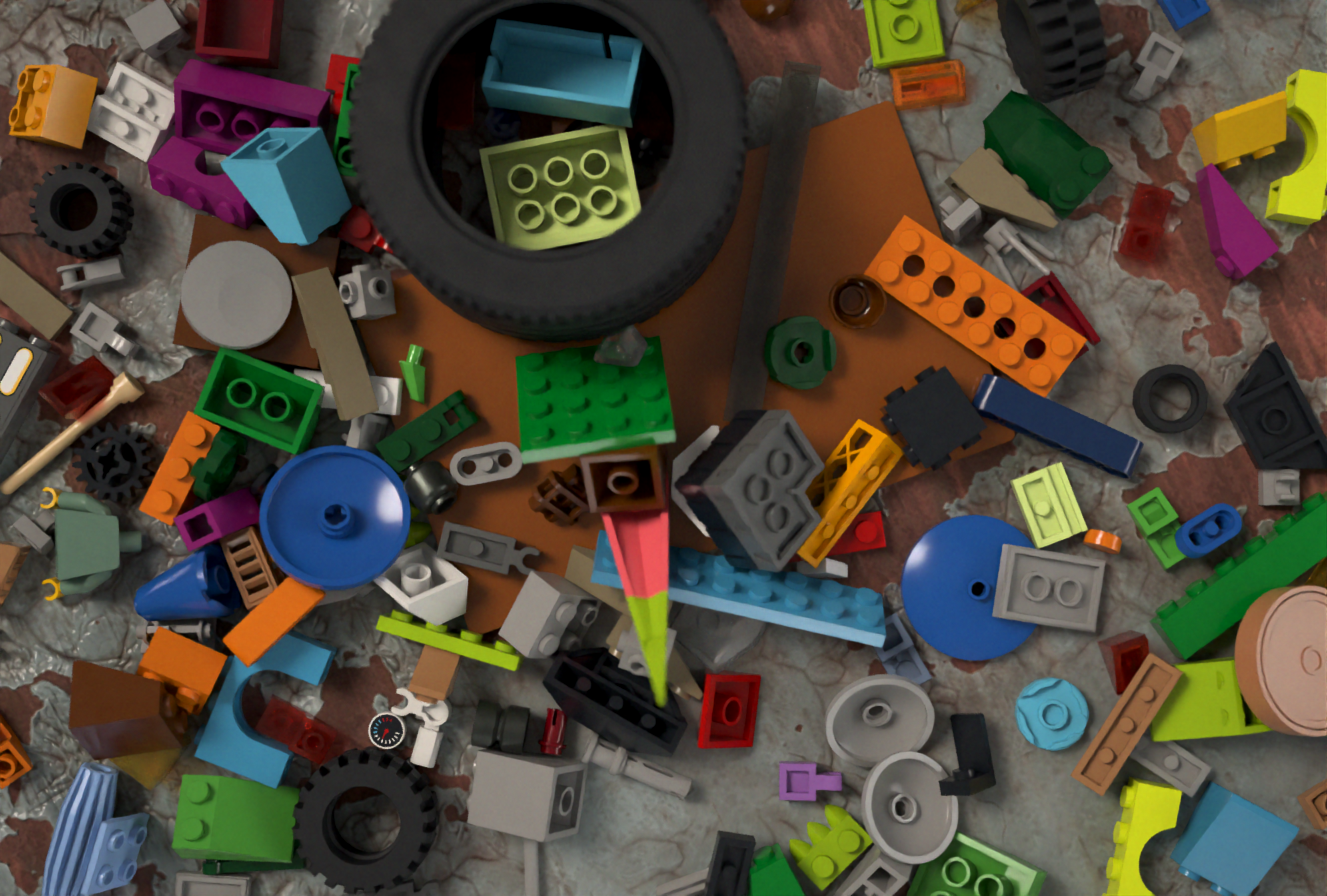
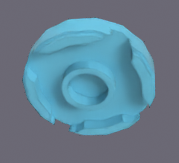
M1045 677L1034 680L1023 688L1016 700L1014 716L1017 728L1027 741L1039 748L1056 751L1069 748L1082 737L1089 719V709L1085 697L1076 686L1064 679Z

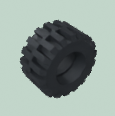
M69 162V167L62 164L54 167L55 174L49 172L43 174L41 177L45 182L42 186L36 183L33 191L37 192L36 199L30 198L29 206L35 208V212L29 215L31 222L38 224L34 229L38 236L45 238L44 242L47 245L71 256L87 259L89 256L96 259L103 257L102 252L111 254L116 251L113 245L116 242L120 244L125 242L127 238L122 234L125 229L129 231L132 229L133 224L128 222V216H134V208L128 206V202L132 201L130 194L123 190L125 186L119 180L91 164L85 163L82 165L78 162ZM93 192L98 204L95 219L88 227L79 231H73L67 219V211L71 201L81 193Z

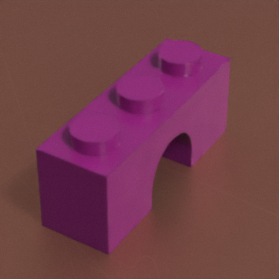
M172 136L147 163L152 189L164 196L173 197L194 209L203 210L219 217L226 223H233L246 230L258 217V213L226 173L218 176H208L205 152L201 147Z

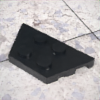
M1276 341L1271 342L1264 347L1225 400L1223 407L1255 469L1327 468V438Z

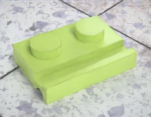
M1062 462L1054 463L1048 467L1010 480L1035 548L1040 549L1088 530Z

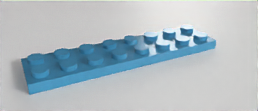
M600 530L590 582L623 589L606 531ZM669 545V600L877 647L883 646L886 638V628L881 593H876L869 588H854L841 585L834 580L810 578L793 571L776 572L730 566L724 555L714 556L698 552L689 547L679 548Z

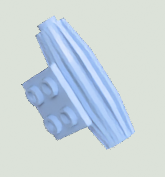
M84 762L81 764L59 812L45 860L41 896H89L130 884L137 870L136 860L140 846L147 836L146 826L150 814L143 812L113 818L118 770L95 762Z

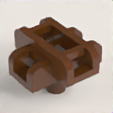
M575 463L563 472L551 470L531 486L533 496L528 499L530 508L535 512H541L550 523L561 518L573 526L578 522L577 516L584 511L590 512L583 471ZM573 503L577 504L572 509L568 508Z

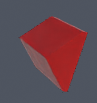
M705 668L697 733L698 748L753 747L761 675Z

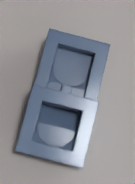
M894 613L885 618L886 638L883 646L877 647L872 645L886 673L906 677L919 685L930 681L932 677L897 614Z

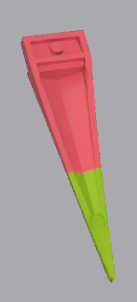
M668 474L666 479L665 509L600 512L656 697L661 706L665 703L671 507Z

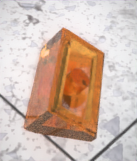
M960 59L889 69L892 100L896 111L966 101L965 66Z

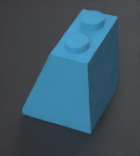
M1209 781L1170 858L1180 865L1177 871L1197 882L1201 876L1212 882L1210 888L1223 896H1232L1233 893L1237 896H1249L1296 837L1300 828Z

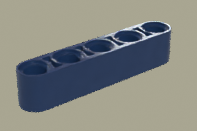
M983 374L971 403L980 416L1120 478L1130 479L1144 446L1136 438L991 374Z

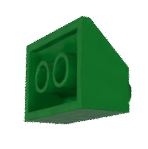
M220 347L193 413L292 454L299 455L307 451L319 422L325 386L236 350Z

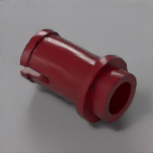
M547 708L543 738L538 740V744H541L540 752L562 755V749L567 747L563 743L568 716L560 709Z

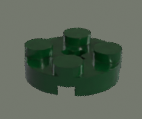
M792 316L783 319L777 325L769 328L764 356L770 378L774 382L790 389L807 390L819 386L824 381L822 379L826 376L827 372L832 371L837 357L836 342L830 330L825 329L819 323L821 321L811 316ZM799 343L801 348L807 349V356L801 358V363L794 356V350Z
M219 430L212 441V449L206 458L200 457L191 469L190 476L196 479L193 487L194 494L207 502L212 501L211 495L219 498L226 491L241 467L235 464L238 453L243 456L246 455L248 448L247 439L233 431Z

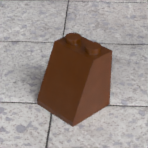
M667 443L580 455L590 513L665 509Z
M81 660L73 661L68 729L94 760L183 747V733H186L188 730L187 715L184 710H180L174 695L168 693L161 681Z

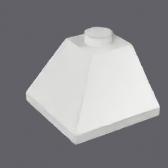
M425 542L403 550L395 563L373 581L409 612L438 626L466 613L468 578L446 559L436 557L437 552Z

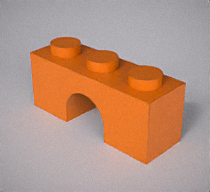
M187 411L138 509L170 526H176L173 518L190 511L197 498L193 491L196 479L190 476L193 465L200 457L206 458L212 449V441L219 430L231 431L226 426L194 414V411Z

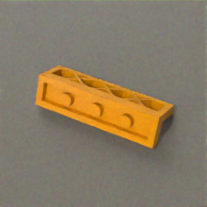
M858 419L824 463L825 468L812 479L810 486L804 491L810 500V505L817 494L824 493L822 503L818 507L813 508L818 512L822 521L795 552L815 569L903 454L900 448L888 435ZM864 432L871 436V439L864 448L855 450V444ZM847 463V470L842 477L833 479V472L836 468Z

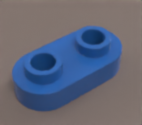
M1225 503L1215 504L1187 521L1177 530L1175 534L1176 545L1185 556L1194 559L1201 558L1240 532L1242 528L1241 517L1232 506ZM1215 522L1220 524L1221 529H1219L1218 525Z

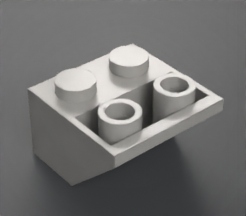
M531 571L498 634L526 658L556 659L560 651L569 650L571 652L580 650L582 640L590 625L596 620L603 601L555 573Z

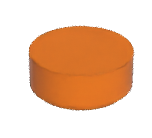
M1089 529L1086 531L1083 544L1102 552L1119 554L1123 541L1114 534Z

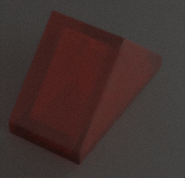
M92 355L41 387L38 393L63 418L78 420L111 391L110 387L114 385L113 380L116 376Z
M1133 630L1097 642L1117 695L1124 693L1149 654L1146 635Z

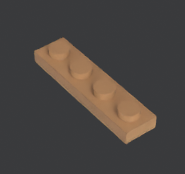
M1150 651L1070 776L1103 796L1183 674V671Z

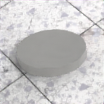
M243 241L221 242L204 249L187 267L181 284V305L190 326L206 341L227 349H248L270 340L284 325L292 303L291 283L282 264L264 248Z

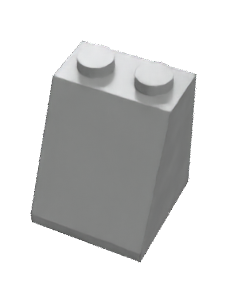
M497 747L478 750L472 767L474 780L472 793L467 801V810L469 811L467 823L543 843L578 834L588 763L585 764L578 759L524 751L522 755L501 751V748Z

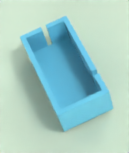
M497 19L490 47L492 56H488L481 87L488 106L633 128L647 62L644 43L636 38L610 35L609 45L612 59L607 58L604 36L601 33Z

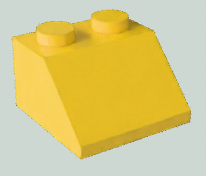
M1281 91L1214 114L1191 129L1204 167L1213 163L1222 172L1241 165L1240 158L1252 154L1254 160L1275 153L1274 146L1286 140V93Z

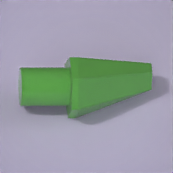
M410 344L406 361L400 360L399 364L410 398L424 404L426 367L420 366L425 348Z

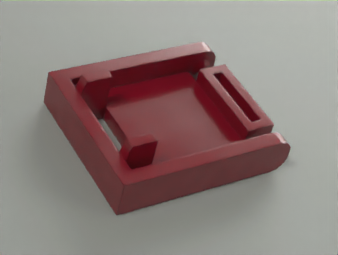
M1052 270L1049 275H1043L1020 292V294L1027 297L1038 289L1045 299L1044 302L1038 305L1080 335L1085 336L1092 346L1101 342L1098 334ZM1003 317L995 322L1006 338L1013 334L1015 324L1012 319ZM1038 338L1028 340L1024 346L1025 355L1032 359L1039 358L1045 351L1044 342ZM1086 344L1083 345L1072 362L1089 351Z

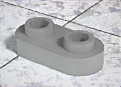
M499 442L461 450L453 456L450 462L452 477L458 483L466 486L512 478L523 467L519 447L509 442ZM504 453H508L512 457L511 465L506 468L502 467L499 463V458ZM468 460H472L476 464V471L470 475L465 473L463 469L464 463Z

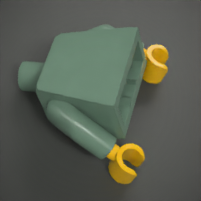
M45 487L42 490L51 492L53 501L49 505L40 504V506L44 509L54 510L56 577L42 582V584H53L55 594L46 596V600L51 601L64 595L88 593L111 578L113 569L120 568L119 553L141 552V531H119L118 516H112L108 505L85 493L63 492L60 489Z

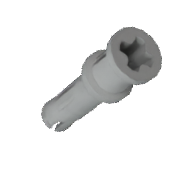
M596 732L592 733L581 758V762L585 764L590 761L608 769L609 774L613 776H619L621 773L658 790L667 792L681 800H684V797H686L692 782V778L640 758L623 747L599 738V734Z

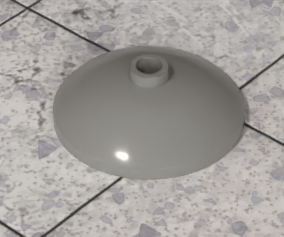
M878 674L861 678L842 689L831 701L826 711L824 727L828 743L839 757L851 764L872 768L880 760L891 754L906 751L917 752L931 735L935 713L928 694L919 684L899 675Z
M906 751L886 756L872 768L862 791V817L871 840L887 857L904 864H921L937 858L951 843L958 824L957 796H941L939 781L949 776L936 761L924 754ZM895 804H897L899 809L898 814L895 811Z

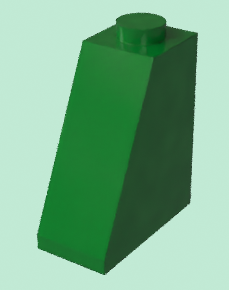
M779 843L773 846H763L753 853L747 878V896H807Z

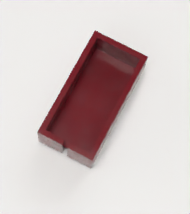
M200 0L195 53L204 62L211 64L278 69L284 0Z

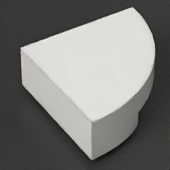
M824 558L815 569L803 560L797 563V572L812 578H848V565Z

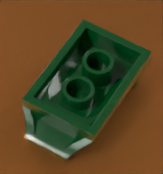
M1011 90L983 121L985 129L983 148L985 150L990 148L995 151L1003 160L1004 164L1002 167L1011 176L1016 174L1021 177L1028 185V191L1038 200L1047 203L1061 221L1065 220L1083 202L1113 167L1102 149L1091 146L1045 105L1035 101L1028 94Z

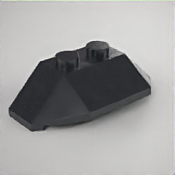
M606 647L559 652L542 684L566 716L629 752L671 757L674 754L688 723L685 717L682 716L678 703L667 682H665V703L661 706L658 703L651 678L636 675L628 670L619 668L620 659L608 652L609 649Z

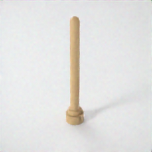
M122 372L113 380L114 385L110 387L111 392L5 479L0 484V491L6 495L12 494L120 403L126 404L128 401L134 402L144 394L145 391L142 385L129 372Z

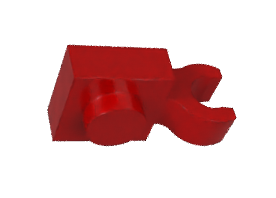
M331 54L325 90L334 94L330 105V114H333V119L339 120L348 63L358 65L361 58Z
M354 204L337 237L372 255L376 246L394 255L377 231L368 212Z

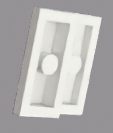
M117 62L104 94L97 95L94 101L87 130L147 163L155 155L175 121L174 89L125 62Z

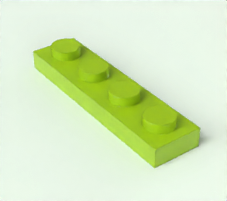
M393 609L392 613H385L379 616L376 630L512 671L522 668L525 656L518 652L509 642L496 640V644L482 641L483 635L477 632L462 630L461 634L448 631V624L446 623L435 626L428 621L426 624L413 620L414 614L399 609Z

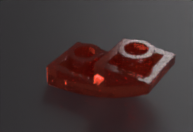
M1137 181L1123 225L1117 253L1154 263L1165 231L1163 224L1175 192Z
M274 694L271 696L255 725V730L288 745L289 750L320 765L338 734V731L327 723Z

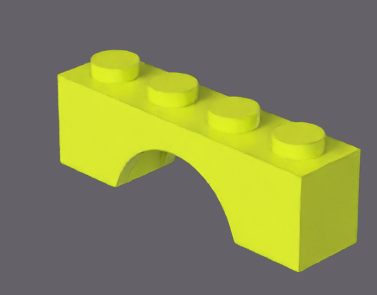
M1299 69L1287 77L1285 93L1287 96V116L1298 125L1304 137V156L1301 164L1293 174L1270 183L1265 218L1309 225L1321 220V217L1324 216L1327 210V195H1325L1327 183V73Z
M1129 777L1128 785L1123 786L1120 794V806L1123 807L1121 822L1117 821L1114 827L1113 841L1116 843L1114 857H1110L1107 863L1106 876L1109 879L1107 893H1103L1102 896H1156L1146 888L1141 879L1139 858L1143 847L1151 837L1163 830L1176 827L1182 796L1181 790L1170 784Z

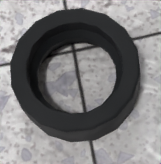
M1167 364L1147 371L1138 380L1133 390L1132 404L1137 418L1145 427L1157 433H1180L1191 429L1202 419L1207 409L1208 392L1204 381L1194 370L1183 365ZM1164 378H1176L1182 381L1188 387L1191 396L1190 407L1187 413L1173 421L1158 417L1152 411L1149 403V393L1153 385Z

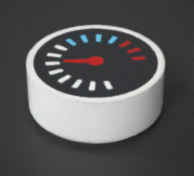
M384 711L375 716L370 722L368 729L369 737L373 744L382 749H391L399 745L407 731L406 723L402 716L395 715L391 711Z

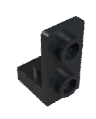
M957 713L951 715L950 720L959 768L952 770V776L939 781L941 796H972L996 785L984 714Z

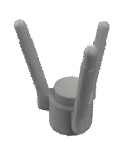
M1003 217L983 235L988 242L984 249L993 258L1006 284L1020 293L999 254L1000 250L1006 255L1015 248L1044 275L1050 274V270L1020 241L1022 240L1049 260H1053L1055 255L1022 231L1014 221L1010 223Z

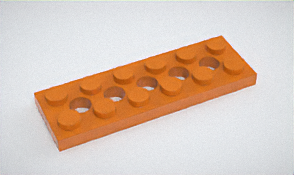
M906 215L902 217L864 272L865 275L872 277L880 283L883 290L1030 391L1043 397L1048 395L1087 341L1085 337ZM910 255H918L924 260V270L917 276H910L903 270V262ZM948 276L953 279L955 288L949 296L941 297L934 292L933 284L938 277ZM974 296L981 298L985 304L983 313L978 317L967 316L963 310L965 301ZM1003 317L1012 319L1015 324L1013 334L1007 338H1000L994 333L995 322ZM1032 338L1041 339L1045 344L1044 353L1035 359L1027 357L1024 353L1026 342Z

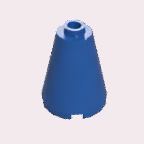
M215 544L204 546L138 588L134 598V607L138 615L147 621L156 622L226 617L236 613L234 609L241 606L242 596L226 562L222 547Z

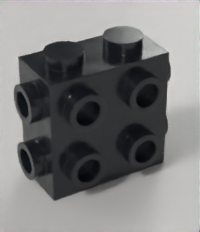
M931 365L914 377L917 384L905 391L900 386L884 397L887 404L880 408L884 415L880 418V421L890 436L898 435L904 444V447L900 450L912 467L916 465L920 469L931 467L935 471L952 459L949 455L950 452L959 446L966 450L980 441L982 437L979 433L987 428V426L947 367L943 366L935 370L933 365Z

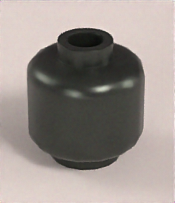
M432 460L425 463L418 461L406 471L407 479L404 482L403 489L407 493L409 500L422 514L433 513L434 515H440L456 502L458 484L439 461Z

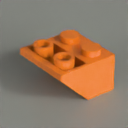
M158 626L135 675L161 681L168 693L174 695L176 704L181 711L184 710L186 715L195 714L199 716L228 656Z

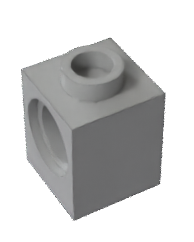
M156 0L124 19L143 51L153 59L190 38L189 33L184 27L189 22L183 11L177 4L171 6L166 0Z

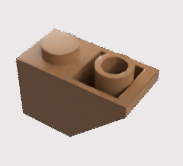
M425 644L408 691L417 693L415 698L425 703L437 704L438 700L444 701L453 692L463 656Z

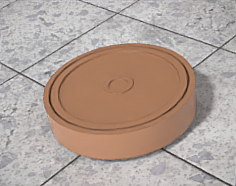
M1304 585L1272 589L1261 595L1250 606L1239 626L1235 644V669L1240 690L1255 716L1263 724L1276 732L1293 736L1327 735L1326 588Z

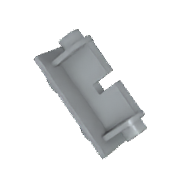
M217 617L156 622L144 619L143 625H137L136 628L137 639H142L141 654H145L158 626L215 650Z

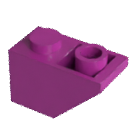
M246 487L217 498L173 518L189 552L198 551L204 546L215 544L228 535L260 522V505L255 495L249 491L251 487Z

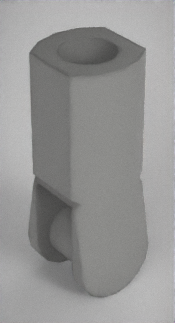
M121 254L65 265L56 269L57 273L62 275L64 284L60 287L62 292L76 291L128 277L125 260ZM84 270L86 280L78 282L76 271Z

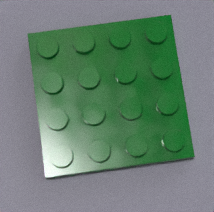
M660 336L639 337L633 340L613 343L604 342L599 345L579 348L570 347L558 351L530 353L515 357L520 451L523 464L676 441Z

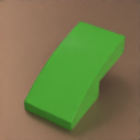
M1159 487L1126 506L1138 530L1164 571L1187 558L1178 549L1175 542V534L1181 527L1177 520L1179 516Z

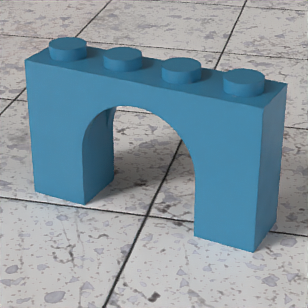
M290 630L249 668L236 655L234 657L229 656L221 673V676L225 677L222 688L213 693L208 705V710L212 711L207 725L203 723L196 734L194 744L198 745L194 756L277 789L285 782L297 749L256 732L248 724L242 711L241 700L243 690L249 679L255 673L263 670L280 671L318 686L325 682L338 648Z

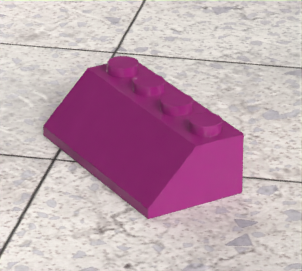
M189 59L174 80L175 137L203 149L227 155L234 153L266 128H322L326 138L330 124L331 93Z

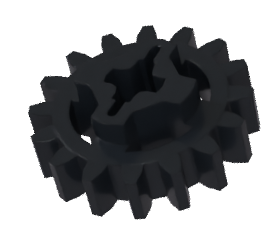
M107 423L106 432L102 427L95 426L92 428L94 437L82 435L81 440L85 447L74 449V452L81 456V461L72 463V467L81 468L82 473L76 477L77 482L87 481L89 483L85 488L86 493H94L98 490L99 500H107L111 495L112 501L117 502L122 501L123 493L127 498L136 497L135 487L139 489H146L148 487L143 478L144 476H154L155 472L148 469L147 466L148 463L155 462L156 457L147 456L146 451L153 445L147 442H140L144 435L143 432L135 431L130 434L131 425L122 424L118 430L116 423ZM113 438L109 440L107 447L101 450L97 449L102 442ZM131 447L133 448V450H134V452H135L136 461H135V459H134V457H133V455H132V453H131V451H130V450H131ZM111 457L119 461L118 468H114V465L109 463ZM93 465H94V467H95V469H96V471H97V473H98L97 476H96V474H95V472H94V470H93ZM132 475L126 483L116 486V484H120L122 477Z

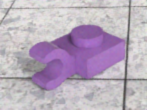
M779 761V800L816 801V790H842L841 772L826 771L816 773V762Z

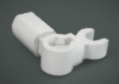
M399 687L396 693L406 696L408 705L407 707L394 705L391 712L399 716L413 713L416 714L415 718L425 721V725H420L410 762L427 768H433L444 731L440 728L452 714L451 703L447 699L444 701L438 700L437 704L425 703L415 698L416 694L408 691V687Z

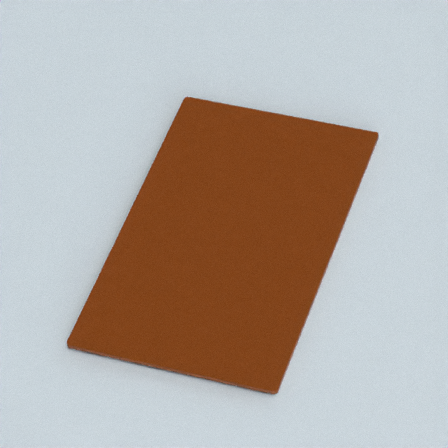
M891 101L881 102L747 151L740 202L733 224L712 263H709L708 268L696 283L685 290L686 292L668 308L664 307L659 310L660 313L641 324L636 323L628 330L611 336L606 334L594 340L582 342L569 340V343H545L544 340H537L535 342L514 338L511 335H503L486 329L452 311L451 308L436 299L413 274L392 281L396 314L372 320H356L376 376L403 379L400 415H391L396 431L460 389H462L467 397L465 402L472 412L476 411L481 421L420 460L424 463L432 460L439 461L450 474V462L453 456L461 450L499 442L513 443L520 449L515 357L530 353L558 351L570 347L579 348L599 345L604 342L613 343L633 340L639 337L660 336L676 441L667 442V474L670 493L673 460L711 426H719L720 432L726 425L730 424L733 420L732 418L739 410H789L824 464L858 419L888 435L900 449L903 448L904 444L898 435L890 436L882 425L880 418L884 415L880 408L887 404L884 400L885 396L900 386L905 391L917 384L914 377L931 365H933L935 370L946 366L971 403L983 374L994 375L988 361L886 291H884L887 296L886 312L873 327L861 329L845 327L834 319L828 307L829 292L838 279L855 273L864 274L904 215L944 241L895 106ZM659 184L638 191L641 209L650 200ZM594 241L558 247L548 250H563L568 248H574ZM910 255L903 262V270L910 276L921 274L925 267L924 260L918 255ZM948 276L938 277L933 284L934 292L941 297L949 296L955 288L953 279ZM965 301L963 306L964 313L972 317L967 301ZM792 316L814 317L821 321L819 323L825 329H829L834 336L837 348L836 363L832 371H828L822 379L824 381L815 388L807 390L790 389L774 382L770 378L764 356L767 332L769 328L777 325L785 318ZM800 343L797 344L794 350V356L798 359L799 363H801L803 356H807V349L801 348ZM410 344L425 348L420 366L426 367L424 404L410 398L399 364L400 360L406 361ZM453 409L444 414L451 425L459 421ZM980 416L987 428L979 433L982 439L966 450L959 446L950 452L949 455L952 459L948 463L1011 441L1015 437V431ZM864 432L856 442L855 450L864 448L871 439V436ZM508 453L502 454L499 458V463L502 467H509L512 463V457ZM580 455L524 463L521 471L512 478L471 486L462 485L457 482L456 502L440 515L427 514L438 547L445 521H450L518 538L515 549L521 550L525 547H535L541 551L539 556L527 554L524 557L525 566L534 568L539 572L555 573L564 578L573 545L592 550L596 549L599 531H605L601 514L584 511L577 516L578 522L573 526L561 518L550 523L541 512H535L530 508L528 499L533 496L531 486L551 470L563 472L573 463L582 469ZM902 455L877 489L932 470V468L920 469L918 465L912 467L904 455ZM468 460L464 463L463 469L465 473L470 475L476 471L475 462ZM847 463L836 468L833 472V479L842 477L847 470ZM824 493L817 494L811 501L812 508L818 507L822 503ZM671 498L669 545L679 548L689 547L701 553L718 548L711 537H706ZM573 503L568 508L572 509L577 504ZM447 560L468 578L466 613L463 614L468 630L484 634L502 627L529 575L521 573L515 565H511L507 575Z

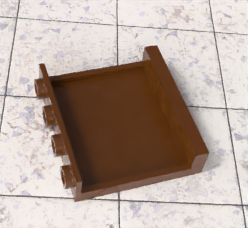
M209 213L208 216L196 214L186 269L200 252L212 245L226 241H243L260 246L275 256L286 270L291 283V308L284 325L278 333L261 345L248 349H237L236 351L258 360L322 371L316 348H311L291 277L328 267L335 282L341 248L346 249L347 244L341 239H337L338 233L329 230L322 231L318 235V239L309 245L299 246L297 243H280L262 219L256 218L246 230L233 223H226L219 217ZM180 299L173 344L218 353L219 346L203 339L190 326L184 315Z

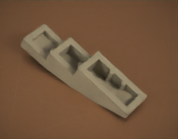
M325 267L292 276L311 348H316L325 384L331 385L340 420L347 421L379 411L355 332L329 268Z

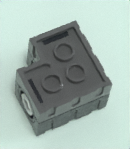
M739 410L732 418L733 420L730 424L726 425L710 442L711 445L702 451L688 467L689 470L684 475H681L673 485L687 500V505L699 522H702L706 527V532L718 549L722 550L730 566L780 572L822 521L818 512L810 505V500L804 491L810 486L812 479L825 468V465L789 410Z

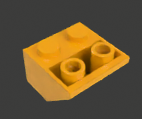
M58 64L26 65L25 70L20 73L17 82L19 95L17 104L12 108L9 115V124L11 126L9 135L62 148L82 149L98 78Z

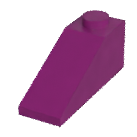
M1210 163L1195 173L1211 253L1216 258L1215 265L1219 271L1226 277L1230 276L1235 280L1246 276L1277 252L1279 248L1213 163Z

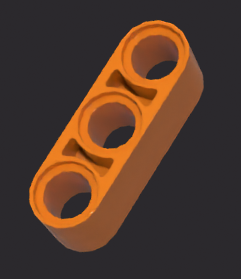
M288 576L235 626L222 641L249 668L302 620L327 594L322 589L306 586Z

